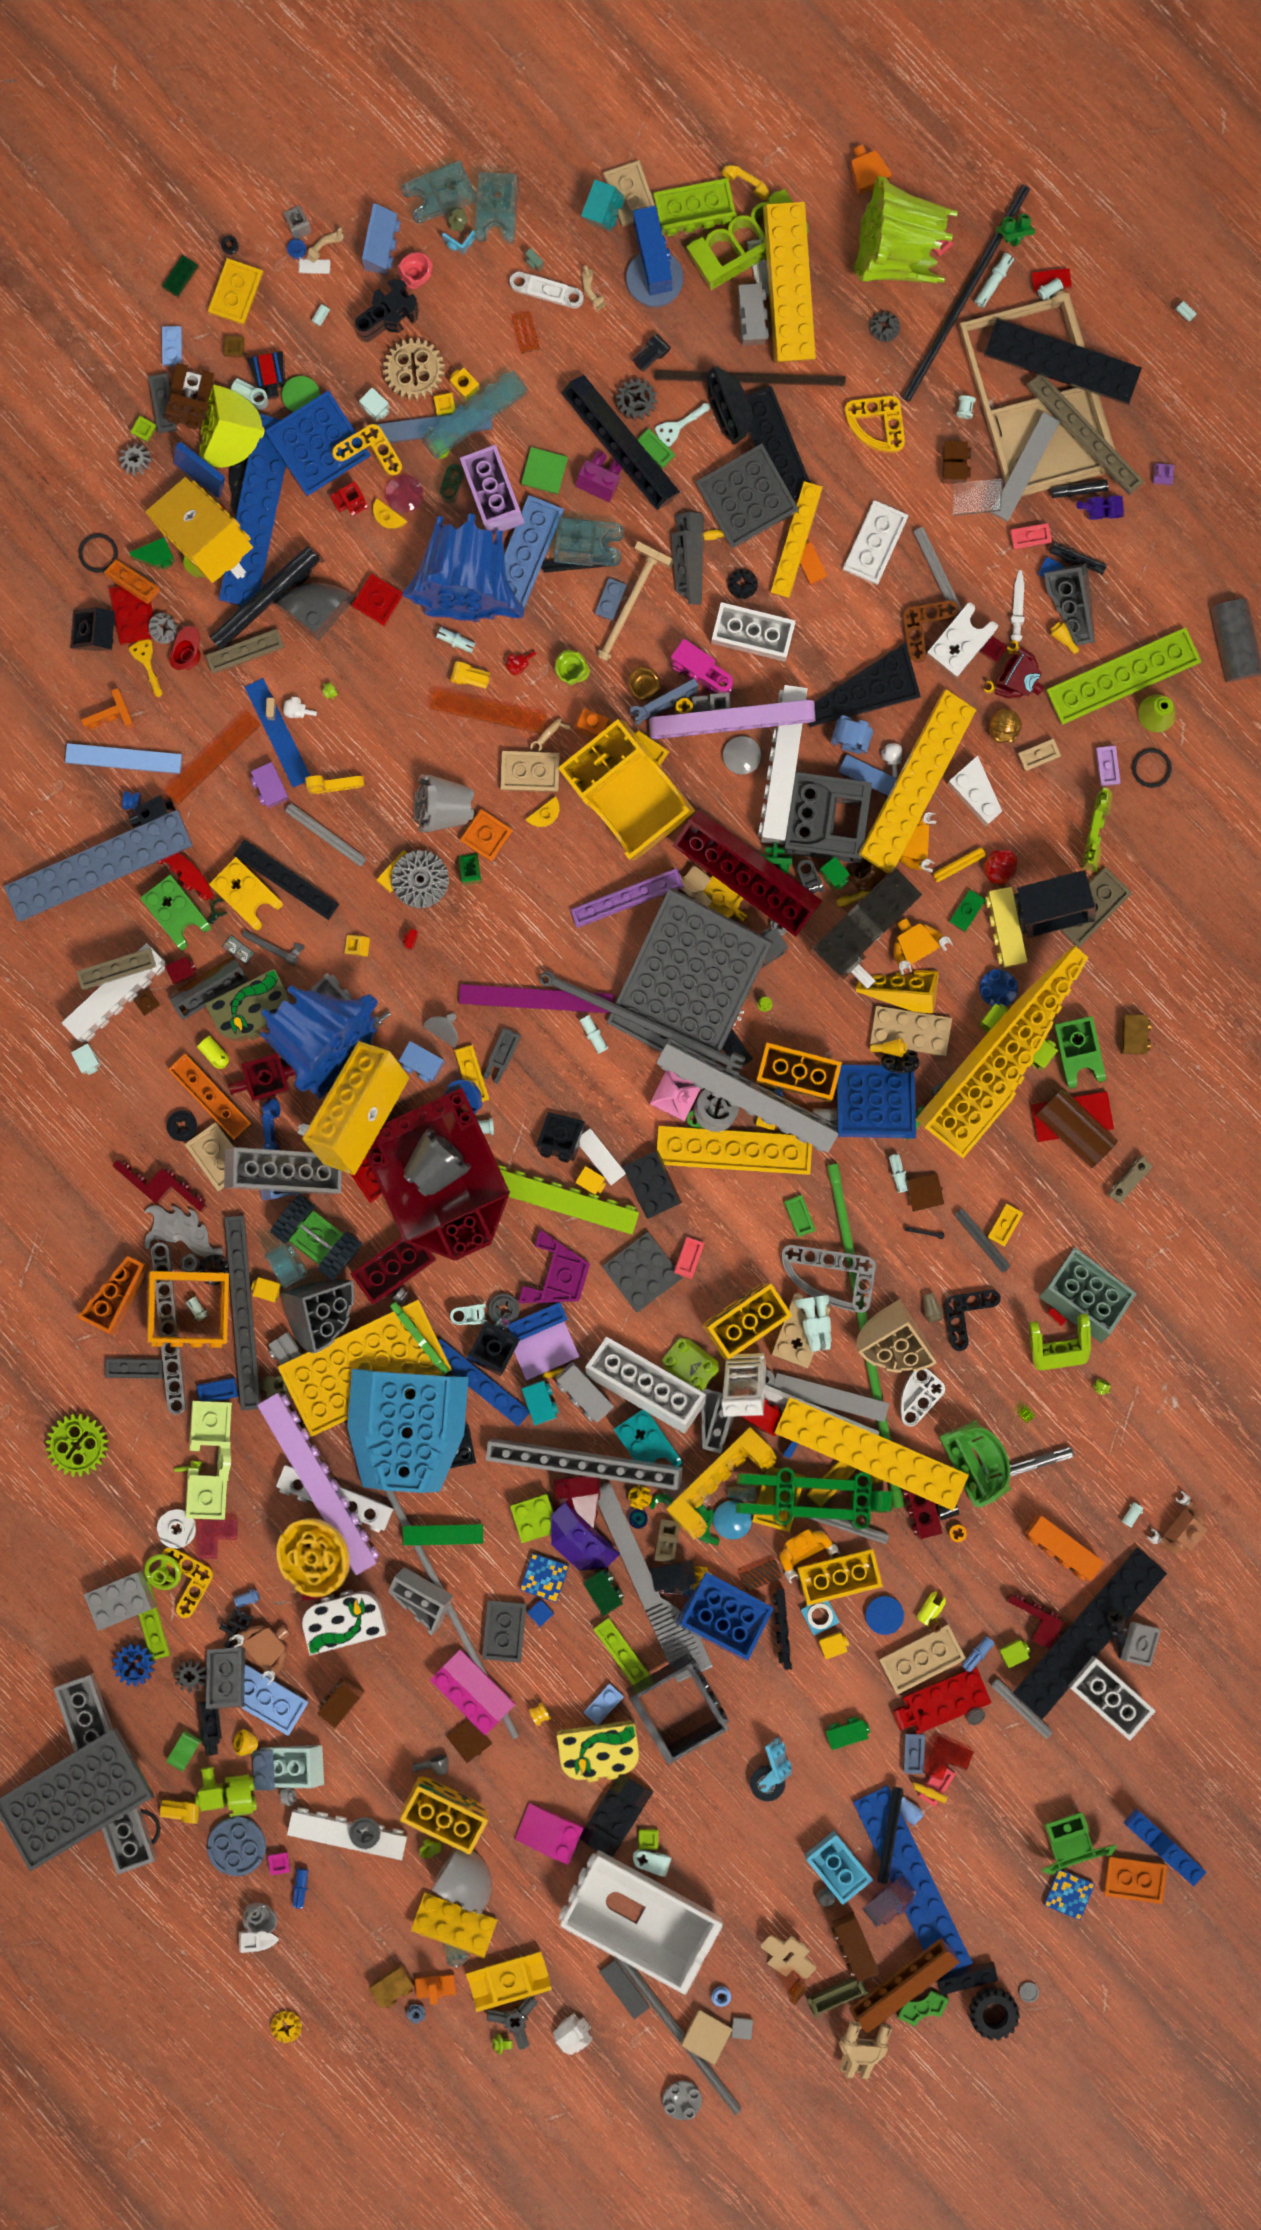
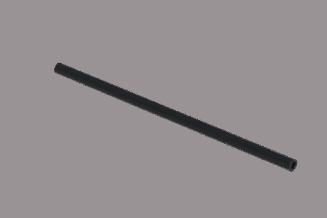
M1021 186L1004 218H1015L1030 191L1028 186ZM995 232L905 390L902 399L910 402L1002 241L1003 235L1001 233Z

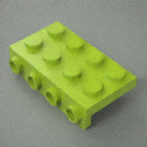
M728 178L654 192L662 235L674 236L677 232L681 231L690 233L695 231L696 228L704 227V229H710L717 224L729 225L737 217Z

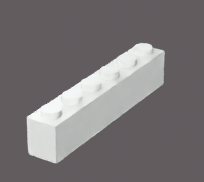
M301 1807L292 1811L287 1835L398 1860L403 1858L408 1834L404 1833V1830L393 1828V1831L386 1830L385 1826L378 1824L380 1828L378 1843L372 1848L360 1849L350 1840L349 1830L353 1822L347 1821L346 1817L336 1816L332 1818L328 1817L327 1813L319 1811L316 1814L309 1813V1809ZM368 1825L359 1832L362 1833V1841L367 1835H371L368 1832Z

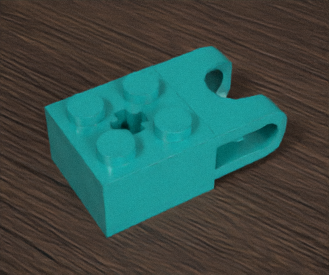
M641 1409L613 1429L634 1460L654 1463L656 1459L663 1457L667 1458L673 1466H680L682 1464L680 1457L653 1417L645 1410ZM636 1430H644L646 1432L644 1434L645 1438L637 1439L635 1437L637 1435Z

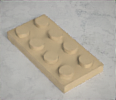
M876 1006L870 1044H883L902 1038L906 1042L908 1051L912 1050L946 1057L952 1018Z
M948 1624L942 1626L939 1632L929 1633L879 1659L897 1695L966 1660Z

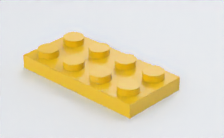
M424 1893L411 1931L484 1958L497 1919L484 1914L475 1913L476 1911L470 1912L457 1904Z

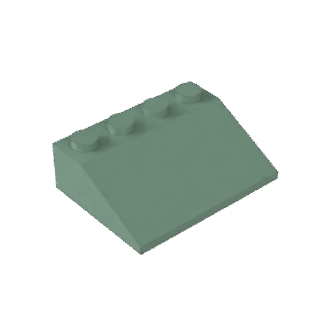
M1074 1247L1039 1297L1077 1326L1079 1314L1088 1313L1091 1336L1102 1343L1111 1335L1137 1293Z

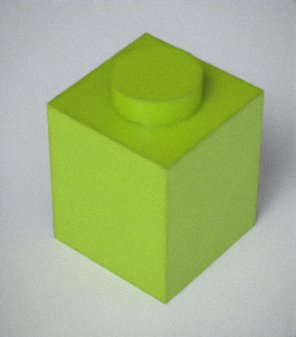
M1020 1639L998 1649L1008 1668L1030 1658L1028 1655L1030 1649L1027 1643H1022Z

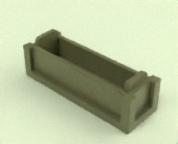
M851 1977L806 1998L814 2018H817L819 2014L862 1995L866 1996L868 1991L863 1981L858 1983L856 1978L852 1979Z

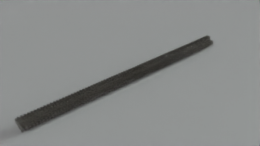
M656 369L655 378L656 381L657 379L658 381L660 379L661 381L662 379L663 381H667V379L668 381L669 379L670 381H674V379L675 381H681L682 379V381L687 380V382L688 380L689 382H693V380L694 382H698V380L699 382L700 380L705 382L704 375L708 371H699L698 373V371L693 372V370L692 372L691 370L690 372L688 370L687 372L686 370L685 372L684 370H680V372L679 370H673V372L668 370L667 372V370L661 369L660 372V369L659 371ZM730 372V375L738 379L740 383L744 381V383L749 382V384L750 382L751 384H755V382L756 384L757 382L758 384H762V382L763 384H767V382L768 384L769 382L774 384L775 382V385L776 383L777 385L779 383L780 385L781 383L782 385L783 383L785 385L786 383L787 385L788 383L789 385H793V383L794 385L795 383L796 385H800V383L805 385L806 383L807 386L808 383V386L810 384L811 386L812 384L813 386L814 384L815 386L817 384L818 386L819 384L820 386H824V384L825 386L826 384L827 386H831V384L836 386L837 384L838 387L839 384V387L841 385L845 387L846 378L843 375L842 377L841 375H830L829 377V375L817 376V374L816 376L815 374L810 376V374L786 375L785 373L784 375V373H780L779 375V373H773L772 375V373L755 374L754 372L753 374L752 372L751 374L749 372L748 374V372H742L741 374V372Z

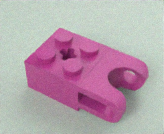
M683 639L671 656V668L678 674L684 673L687 675L689 681L695 678L697 684L705 687L713 694L731 693L732 677L715 665V659L686 639ZM722 682L726 684V686L721 687L719 683Z

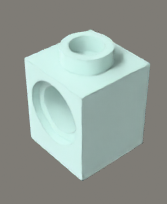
M373 388L359 400L360 406L376 421L380 418H385L389 413V403Z
M86 1044L71 1052L83 1074L91 1075L98 1071L97 1067L101 1066L90 1044Z

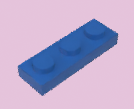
M561 1302L508 1324L507 1327L511 1335L523 1340L568 1320Z

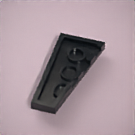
M776 1588V1593H773V1603L777 1605L778 1612L774 1613L775 1624H779L780 1632H776L777 1644H781V1652H778V1661L783 1664L784 1670H791L792 1662H790L791 1651L788 1640L789 1631L786 1619L784 1588Z

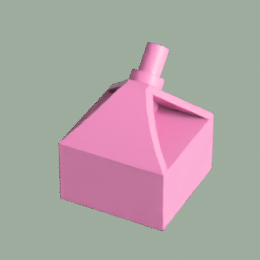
M670 1070L666 1071L650 1102V1106L685 1122L700 1088L687 1079H680L676 1073Z

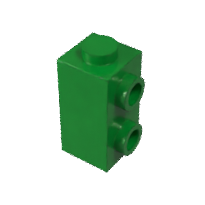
M858 1716L848 1718L847 1722L843 1724L839 1722L829 1724V1728L825 1729L831 1750L869 1739L868 1734L871 1733L868 1722H864L862 1718L858 1719Z

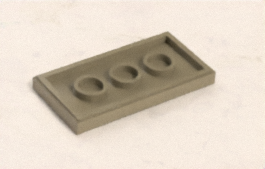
M1106 867L1089 882L1095 904V921L1060 930L1077 948L1132 894Z

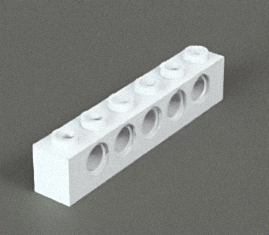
M286 1464L276 1487L280 1488L279 1492L288 1496L291 1493L298 1496V1500L308 1503V1501L313 1502L304 1486L301 1490L294 1488V1481L300 1478L294 1468ZM340 1486L338 1492L341 1497L345 1495L348 1502L354 1501L357 1503V1510L351 1512V1514L355 1513L360 1521L359 1525H362L364 1522L370 1525L369 1529L376 1532L386 1529L394 1510L393 1507ZM371 1508L375 1511L376 1516L374 1519L366 1517L365 1511Z

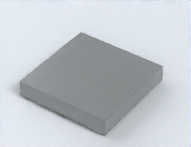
M1131 1622L1121 1660L1151 1667L1161 1629Z

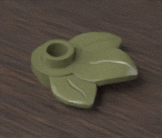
M282 1375L276 1378L272 1376L265 1377L259 1383L260 1389L266 1391L264 1401L277 1393L286 1394L289 1399V1390Z

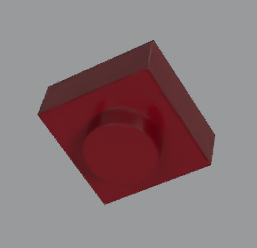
M991 636L980 653L997 663L1008 646Z

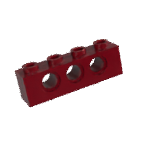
M902 1489L904 1498L909 1500L910 1505L907 1506L909 1517H913L915 1522L912 1525L914 1536L918 1535L921 1540L943 1534L935 1503L924 1498L921 1504H916L914 1502L916 1494ZM923 1512H927L929 1515V1520L925 1523L919 1521V1515Z

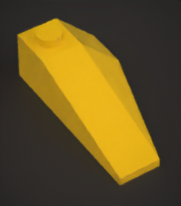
M914 970L913 974L901 975L900 972H897L895 976L885 977L883 974L872 975L871 977L875 982L868 989L858 980L856 992L913 1012L933 1013L939 971Z

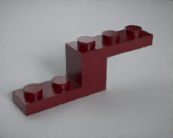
M117 1160L112 1165L155 1204H159L173 1188L199 1212H203L207 1208L204 1204L206 1200L198 1193L196 1195L192 1194L189 1191L191 1187L184 1181L180 1183L176 1180L175 1177L177 1175L169 1168L167 1170L161 1168L150 1182L146 1184L147 1179L140 1173L134 1174L131 1171L133 1167L125 1160L122 1162Z
M1017 1593L1014 1596L1009 1594L1006 1599L1008 1603L1040 1618L1030 1640L1050 1649L1063 1624V1621L1059 1619L1060 1615L1052 1611L1049 1614L1042 1611L1043 1606L1032 1602L1031 1605L1026 1603V1598Z

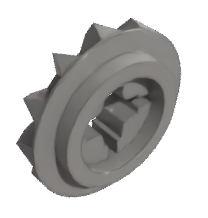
M158 613L149 622V632L155 641L166 644L175 639V636L178 634V624L175 623L174 618L170 617L168 613ZM165 623V627L168 628V630L164 631L163 633V628H161L159 625H163Z

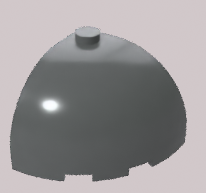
M309 583L290 589L274 602V606L319 642L355 599V596L347 590L332 584Z
M347 1279L325 1280L281 1292L290 1328L297 1341L306 1351L313 1354L322 1351L334 1342V1339L340 1332H343L350 1319L348 1316L351 1305L353 1306L354 1304L353 1281Z

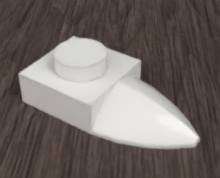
M239 1931L240 1953L262 1951L272 1947L279 1941V1938L271 1933L261 1931L257 1934H252L248 1931Z

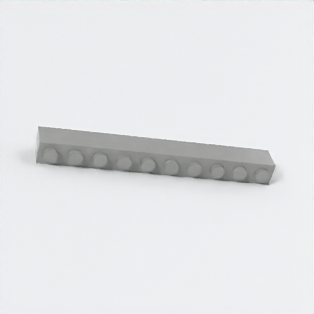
M668 1038L656 1063L659 1064L661 1069L665 1071L670 1070L676 1073L680 1079H687L693 1082L696 1087L707 1089L713 1096L728 1100L730 1105L745 1109V1112L749 1115H756L762 1118L765 1123L778 1126L782 1132L795 1135L799 1141L812 1144L818 1151L828 1153L838 1136L837 1125L741 1075L736 1076L725 1071L726 1067Z
M495 1438L488 1441L486 1461L677 1490L681 1486L683 1467Z

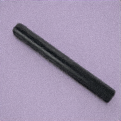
M893 1787L877 1879L880 1884H888L904 1791L901 1787Z

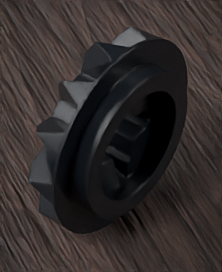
M745 568L736 569L728 578V590L738 599L750 598L758 588L757 577L752 571ZM743 576H745L744 579L748 585H745L743 591H741L740 584L734 582H740Z
M187 1111L174 1112L170 1115L166 1124L170 1137L182 1142L190 1140L196 1134L198 1127L196 1118ZM175 1121L180 1123L185 1121L189 1131L182 1129L179 1132V1126L175 1124Z
M219 1255L205 1257L198 1267L199 1273H211L205 1270L212 1269L213 1262H215L216 1269L222 1270L216 1273H229L227 1261ZM205 1282L213 1286L220 1284V1282Z

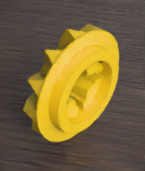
M290 2011L278 2013L271 2022V2033L275 2040L282 2043L293 2042L302 2031L300 2018ZM283 2022H286L287 2025H293L289 2028V2033H286L285 2030H279L283 2027Z

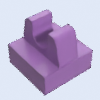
M1155 463L1153 484L1172 486L1174 465Z

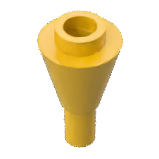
M1057 622L1050 628L1052 631L1050 635L1067 646L1073 654L1080 650L1072 641L1073 639L1065 622L1062 624Z
M902 1038L883 1044H873L870 1046L871 1052H883L903 1057L907 1051V1045Z

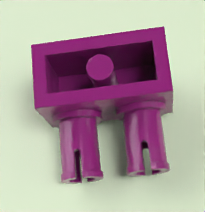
M596 451L591 462L585 461L578 474L575 487L610 503L618 488L621 478L619 473L622 467L619 464L617 466V461L614 459L609 470L602 468L601 466L606 460L607 455L603 452L600 457L601 451Z

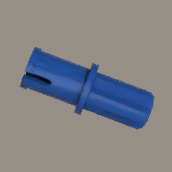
M297 1868L295 1886H293V1908L302 1909L304 1907L305 1893L308 1890V1887H306L308 1869Z

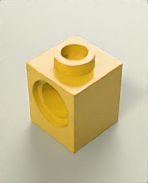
M465 368L456 370L450 376V385L465 402L480 390L478 382ZM461 380L469 382L465 387H461L458 383Z
M586 1166L575 1182L594 1195L597 1192L601 1194L606 1186V1183H604L605 1178Z
M258 1277L257 1281H253L251 1291H253L252 1296L277 1303L282 1284Z
M841 1632L818 1639L825 1659L848 1652L846 1649L849 1646L846 1635L842 1636Z

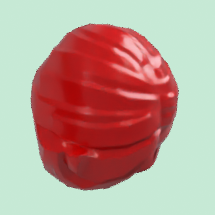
M993 850L984 863V872L989 881L997 885H1004L1012 880L1016 873L1017 856L1011 850Z

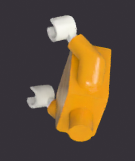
M928 812L922 815L899 859L902 864L910 869L933 872L932 869L928 868L930 863H935L928 859L929 825L926 824H936L937 821H930L931 815H936L935 813Z
M906 918L897 923L902 934L896 937L893 957L900 968L901 975H904L903 969L907 968L911 972L912 964L939 949L940 945L946 951L947 949L944 945L946 943L953 945L949 937L944 936L938 930L928 925L919 923L912 927Z
M808 1529L784 1544L779 1558L785 1571L784 1576L791 1584V1579L794 1576L799 1580V1575L793 1569V1566L825 1548L830 1559H834L832 1556L834 1553L841 1555L837 1545L832 1543L824 1531Z

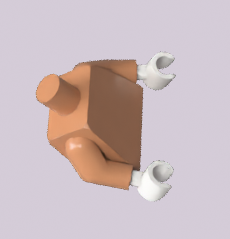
M1183 1491L1181 1493L1184 1495V1498L1180 1500L1176 1497L1175 1499L1183 1506H1187V1508L1181 1512L1163 1538L1155 1529H1151L1155 1534L1154 1537L1150 1538L1147 1536L1152 1544L1159 1543L1161 1547L1172 1553H1178L1183 1550L1191 1551L1201 1541L1202 1536L1207 1531L1204 1525V1511L1193 1501L1191 1502V1497Z
M258 1625L248 1627L246 1631L232 1636L229 1640L231 1641L235 1638L238 1644L234 1648L242 1645L265 1671L261 1676V1680L264 1676L270 1678V1681L267 1683L269 1685L274 1680V1676L284 1667L287 1657V1651L285 1650L287 1645L283 1640L291 1633L284 1625L276 1631L271 1626Z

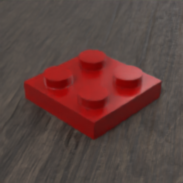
M371 574L351 607L385 627L402 600L403 592Z

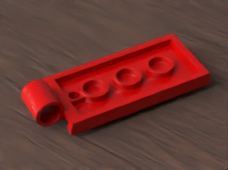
M975 1666L971 1672L965 1670L902 1697L906 1706L897 1708L892 1713L899 1730L914 1725L918 1735L963 1716L974 1708H981L991 1704V1700L979 1670ZM919 1709L922 1710L921 1714H918Z

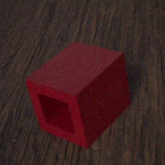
M187 957L165 966L174 985L196 976L194 972L197 970L193 959L189 961Z

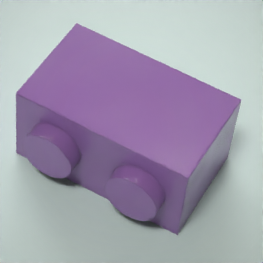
M272 762L251 771L253 777L250 780L254 788H259L261 794L258 797L262 806L266 804L268 809L289 800Z

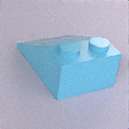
M835 1830L804 1854L807 1862L842 1905L873 1881Z

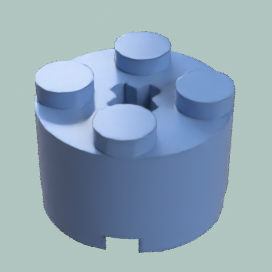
M841 715L840 719L836 722L830 743L834 746L837 743L842 746L841 749L856 754H862L863 751L864 754H867L874 731L866 721L858 720L857 723L851 721V718Z

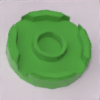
M297 376L288 380L282 391L283 403L292 413L320 396L319 388L315 381L305 376Z

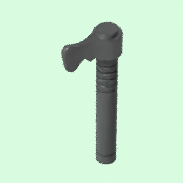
M247 930L242 934V937L278 955L292 966L296 965L300 952L305 948L302 944L294 943L295 950L287 953Z

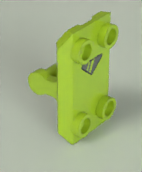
M679 1338L662 1359L665 1370L699 1391H703L710 1379L719 1371L718 1361L690 1339Z

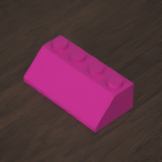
M461 1649L430 1679L485 1736L516 1705Z

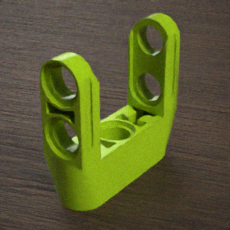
M1088 1313L1079 1314L1077 1317L1078 1339L1043 1344L1038 1321L1029 1322L1030 1348L1033 1366L1037 1370L1076 1366L1088 1362L1091 1352V1330Z

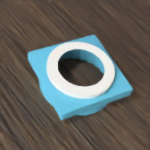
M829 1601L800 1609L814 1636L840 1623ZM816 1608H824L829 1614V1619L824 1625H817L812 1620V1612Z

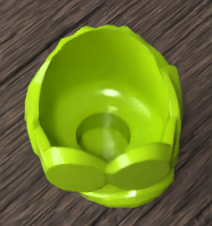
M565 650L558 655L555 662L556 675L569 686L582 682L589 676L590 668L583 655L579 652Z

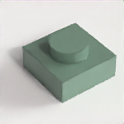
M531 248L525 252V262L532 270L535 268L539 272L544 268V262Z

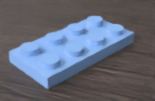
M245 1663L244 1707L241 1708L289 1736L309 1701L274 1680L271 1684L267 1685L270 1678L264 1676L261 1680L263 1673Z

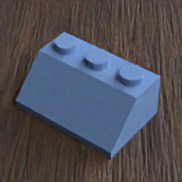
M374 203L362 261L366 271L387 275L388 269H392L393 257H391L392 250H396L397 239L394 238L395 233L400 230L401 221L398 220L397 213Z

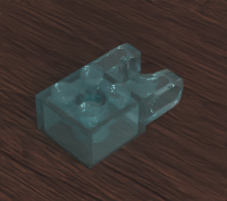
M461 160L408 181L401 187L405 197L420 196L424 199L423 205L413 212V219L418 224L437 216L448 214L454 208L460 209L476 202L475 192Z
M479 172L475 229L477 242H485L488 231L492 227L503 229L506 243L513 244L515 242L519 178L517 174ZM500 192L501 196L499 198H495L494 195H497V193Z
M559 517L554 562L592 566L593 564L619 565L621 562L620 551L609 547L607 544L620 541L623 538V526L617 523Z

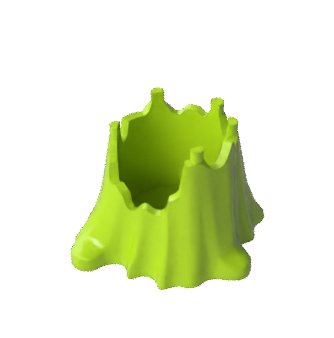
M877 176L871 202L868 203L861 220L860 247L854 266V275L858 276V280L865 282L872 280H899L944 283V276L936 275L928 270L938 263L937 260L929 256V253L932 249L938 248L940 250L942 242L937 241H952L953 234L947 233L944 230L947 227V215L957 216L958 211L912 196L890 184L886 177Z

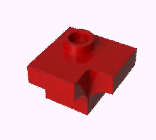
M355 481L330 495L339 513L348 509L353 517L369 508Z

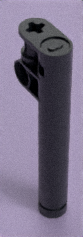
M307 545L226 619L216 631L214 630L209 637L220 649H223L228 642L230 643L292 585L300 586L310 577L312 569L319 562L323 563L325 560L313 547Z

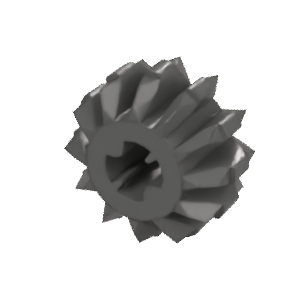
M190 1659L188 1664L184 1660L181 1662L182 1667H176V1670L180 1673H175L173 1677L180 1678L175 1684H183L180 1688L181 1691L187 1686L188 1693H191L192 1686L195 1691H198V1684L201 1686L205 1685V1682L201 1679H205L206 1674H201V1672L206 1670V1668H198L201 1663L200 1661L193 1665V1659ZM189 1671H191L192 1675H195L191 1680H189V1677H186Z

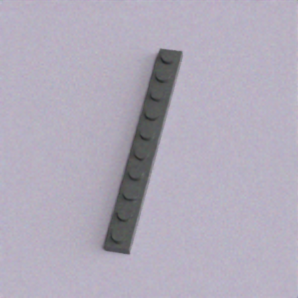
M245 1216L225 1217L241 1411L259 1409L257 1405L261 1403Z

